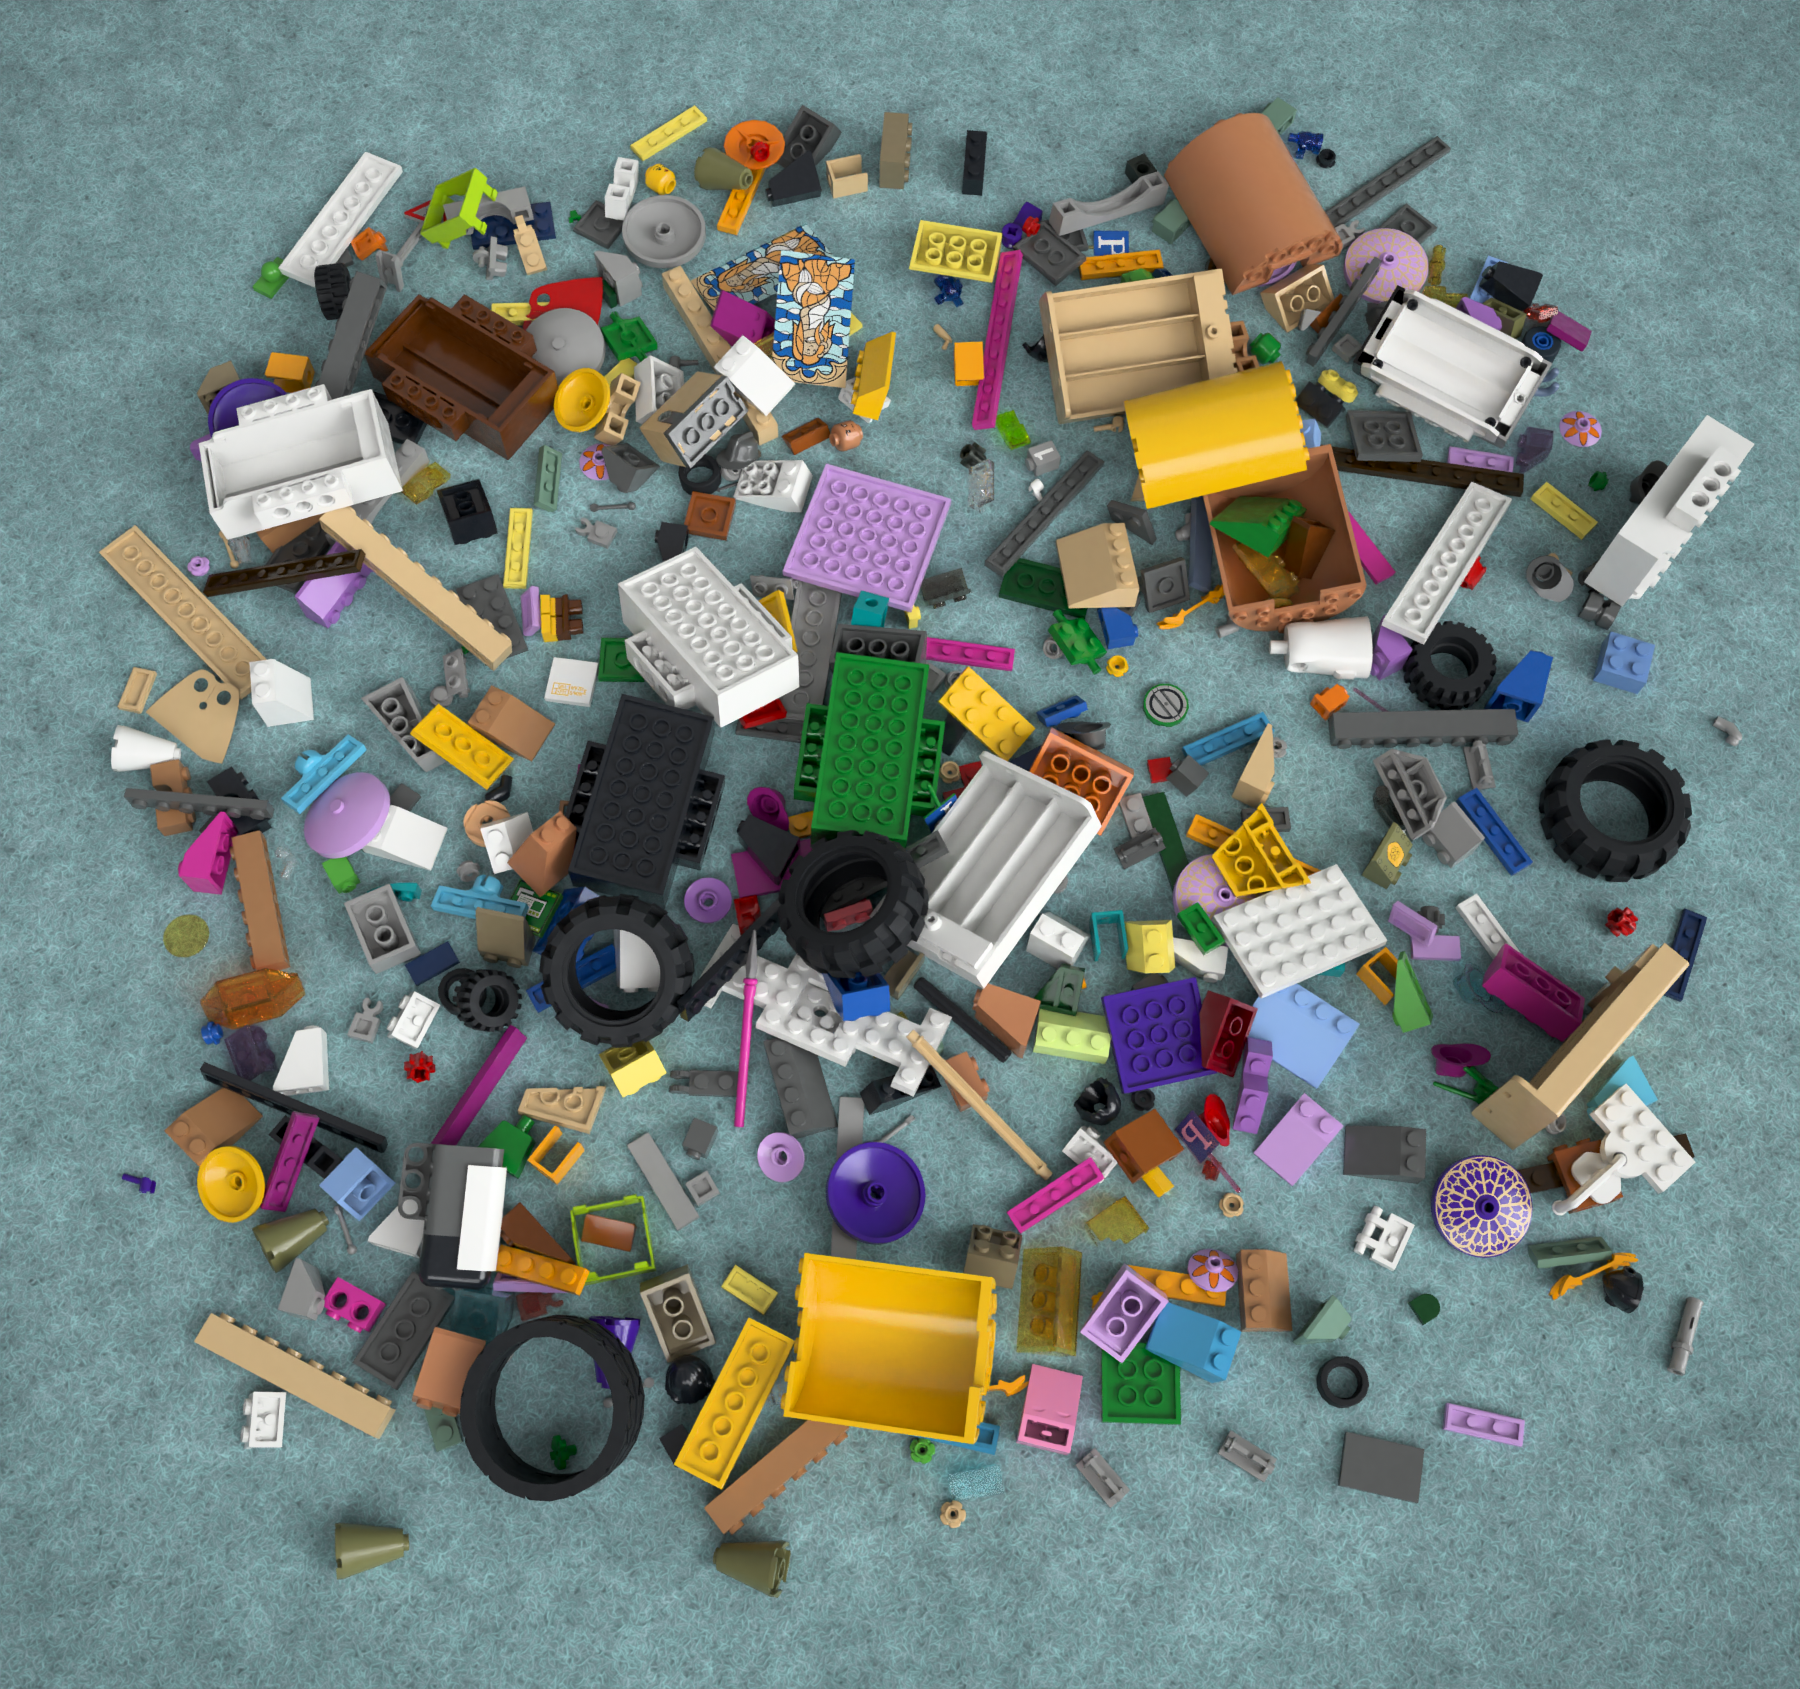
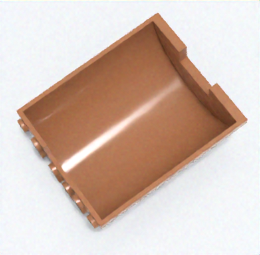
M1238 113L1227 120L1221 119L1213 127L1193 139L1169 162L1164 177L1216 268L1222 269L1224 282L1232 295L1269 282L1274 270L1300 261L1304 267L1308 264H1318L1340 255L1343 243L1339 234L1271 120L1266 115L1260 113Z
M1331 444L1308 448L1310 460L1306 461L1307 470L1203 495L1209 524L1212 519L1239 496L1297 500L1302 504V507L1307 509L1303 518L1320 521L1335 530L1312 578L1297 580L1289 575L1290 572L1283 568L1288 539L1269 557H1266L1209 525L1229 616L1235 624L1242 628L1265 632L1278 630L1279 633H1284L1285 626L1290 623L1324 621L1352 606L1362 597L1367 584Z

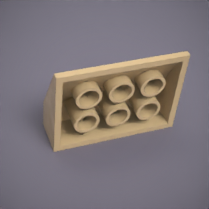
M1103 523L1056 540L1068 608L1135 607L1139 584L1125 523Z

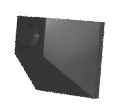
M628 443L604 446L602 448L609 480L623 493L637 491L660 467Z

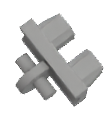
M492 236L487 251L485 247L481 246L479 250L473 252V260L478 263L479 267H484L486 264V280H492L493 276L505 277L507 271V263L496 261V259L506 261L508 246L497 244V238Z

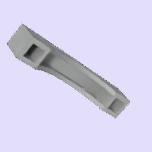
M1158 171L1141 176L1125 190L1104 200L1081 202L1068 198L1058 201L1052 205L1049 223L1058 236L1162 205L1164 204L1169 184Z
M406 439L395 452L401 485L404 486L410 481L415 480L430 462L425 449L409 439ZM393 494L354 504L351 507L361 520L366 519L372 524L380 509ZM326 534L325 536L332 548L336 540L329 534Z

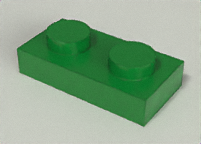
M1198 902L1178 913L1177 918L1203 955L1224 944V938Z

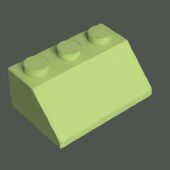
M1039 1009L1033 1052L1106 1064L1111 1037L1108 1032L1105 1016L1077 1012L1076 1016Z

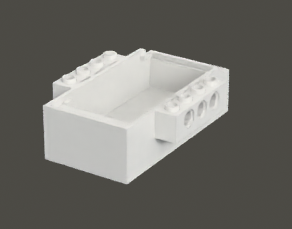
M322 384L236 408L239 420L238 426L214 432L210 440L199 443L209 512L227 540L403 491L389 425L372 389L332 400L327 388Z
M1707 415L1616 535L1584 583L1622 607L1628 599H1640L1649 586L1653 588L1661 578L1658 576V573L1664 574L1672 563L1669 561V558L1675 559L1682 549L1680 545L1682 543L1685 545L1692 536L1691 530L1694 526L1700 528L1708 516L1704 513L1706 510L1711 513L1719 502L1716 499L1717 495L1722 498L1730 487L1727 484L1728 480L1733 483L1741 470L1738 467L1754 446V443Z
M697 547L618 583L623 623L634 634V636L625 640L627 659L667 705L685 710L696 705L704 715L714 717V721L721 728L799 688L798 654L792 648V636L742 583L733 586Z

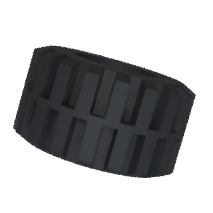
M342 262L316 266L314 280L321 311L327 320L339 319L343 312V301L348 297L350 291L351 277L349 271Z
M478 969L476 972L467 973L468 978L462 977L460 979L461 986L455 987L454 991L457 992V996H453L452 1002H456L457 1006L453 1007L454 1012L460 1013L457 1018L459 1021H464L465 1026L480 1031H500L504 1029L503 1026H510L512 1024L511 1019H516L519 1015L516 1013V1010H521L522 1004H518V999H522V995L517 993V990L520 988L518 984L513 983L515 979L512 976H506L507 973L503 971ZM489 986L494 991L495 1004L489 1013L484 1014L479 1006V998L482 991Z

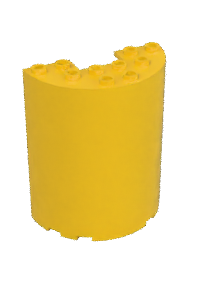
M1282 361L1124 401L1147 509L1307 470L1306 461L1310 460L1308 448L1303 447L1306 444L1303 432L1300 433V429L1303 428L1300 415H1297L1299 414L1297 402L1293 401L1296 397L1294 383H1292L1290 369L1285 370Z
M804 1253V1258H800L798 1267L799 1274H802L801 1283L797 1285L795 1290V1300L798 1301L797 1307H803V1311H799L797 1319L800 1335L796 1337L794 1343V1353H797V1358L794 1361H790V1366L787 1365L785 1369L784 1380L788 1383L787 1391L783 1393L781 1399V1409H784L783 1416L975 1444L980 1433L977 1425L983 1422L986 1409V1401H982V1396H986L987 1391H989L993 1364L996 1322L991 1319V1315L995 1314L997 1309V1294L992 1293V1289L996 1287L995 1279L987 1276Z

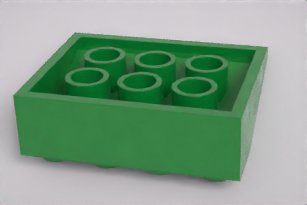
M1239 496L1212 519L1209 525L1262 555L1269 557L1288 539L1293 517L1303 518L1307 509L1302 507V504L1297 500H1290L1288 498Z

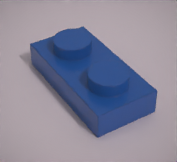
M1076 695L1040 710L1036 714L1041 723L1046 727H1052L1060 724L1062 720L1078 717L1081 712L1088 710L1086 701Z

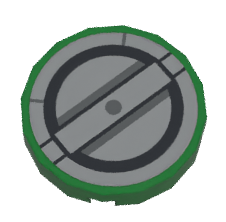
M1159 684L1152 687L1146 693L1143 701V711L1147 719L1158 726L1173 727L1180 724L1185 719L1189 709L1185 693L1177 686L1171 684Z

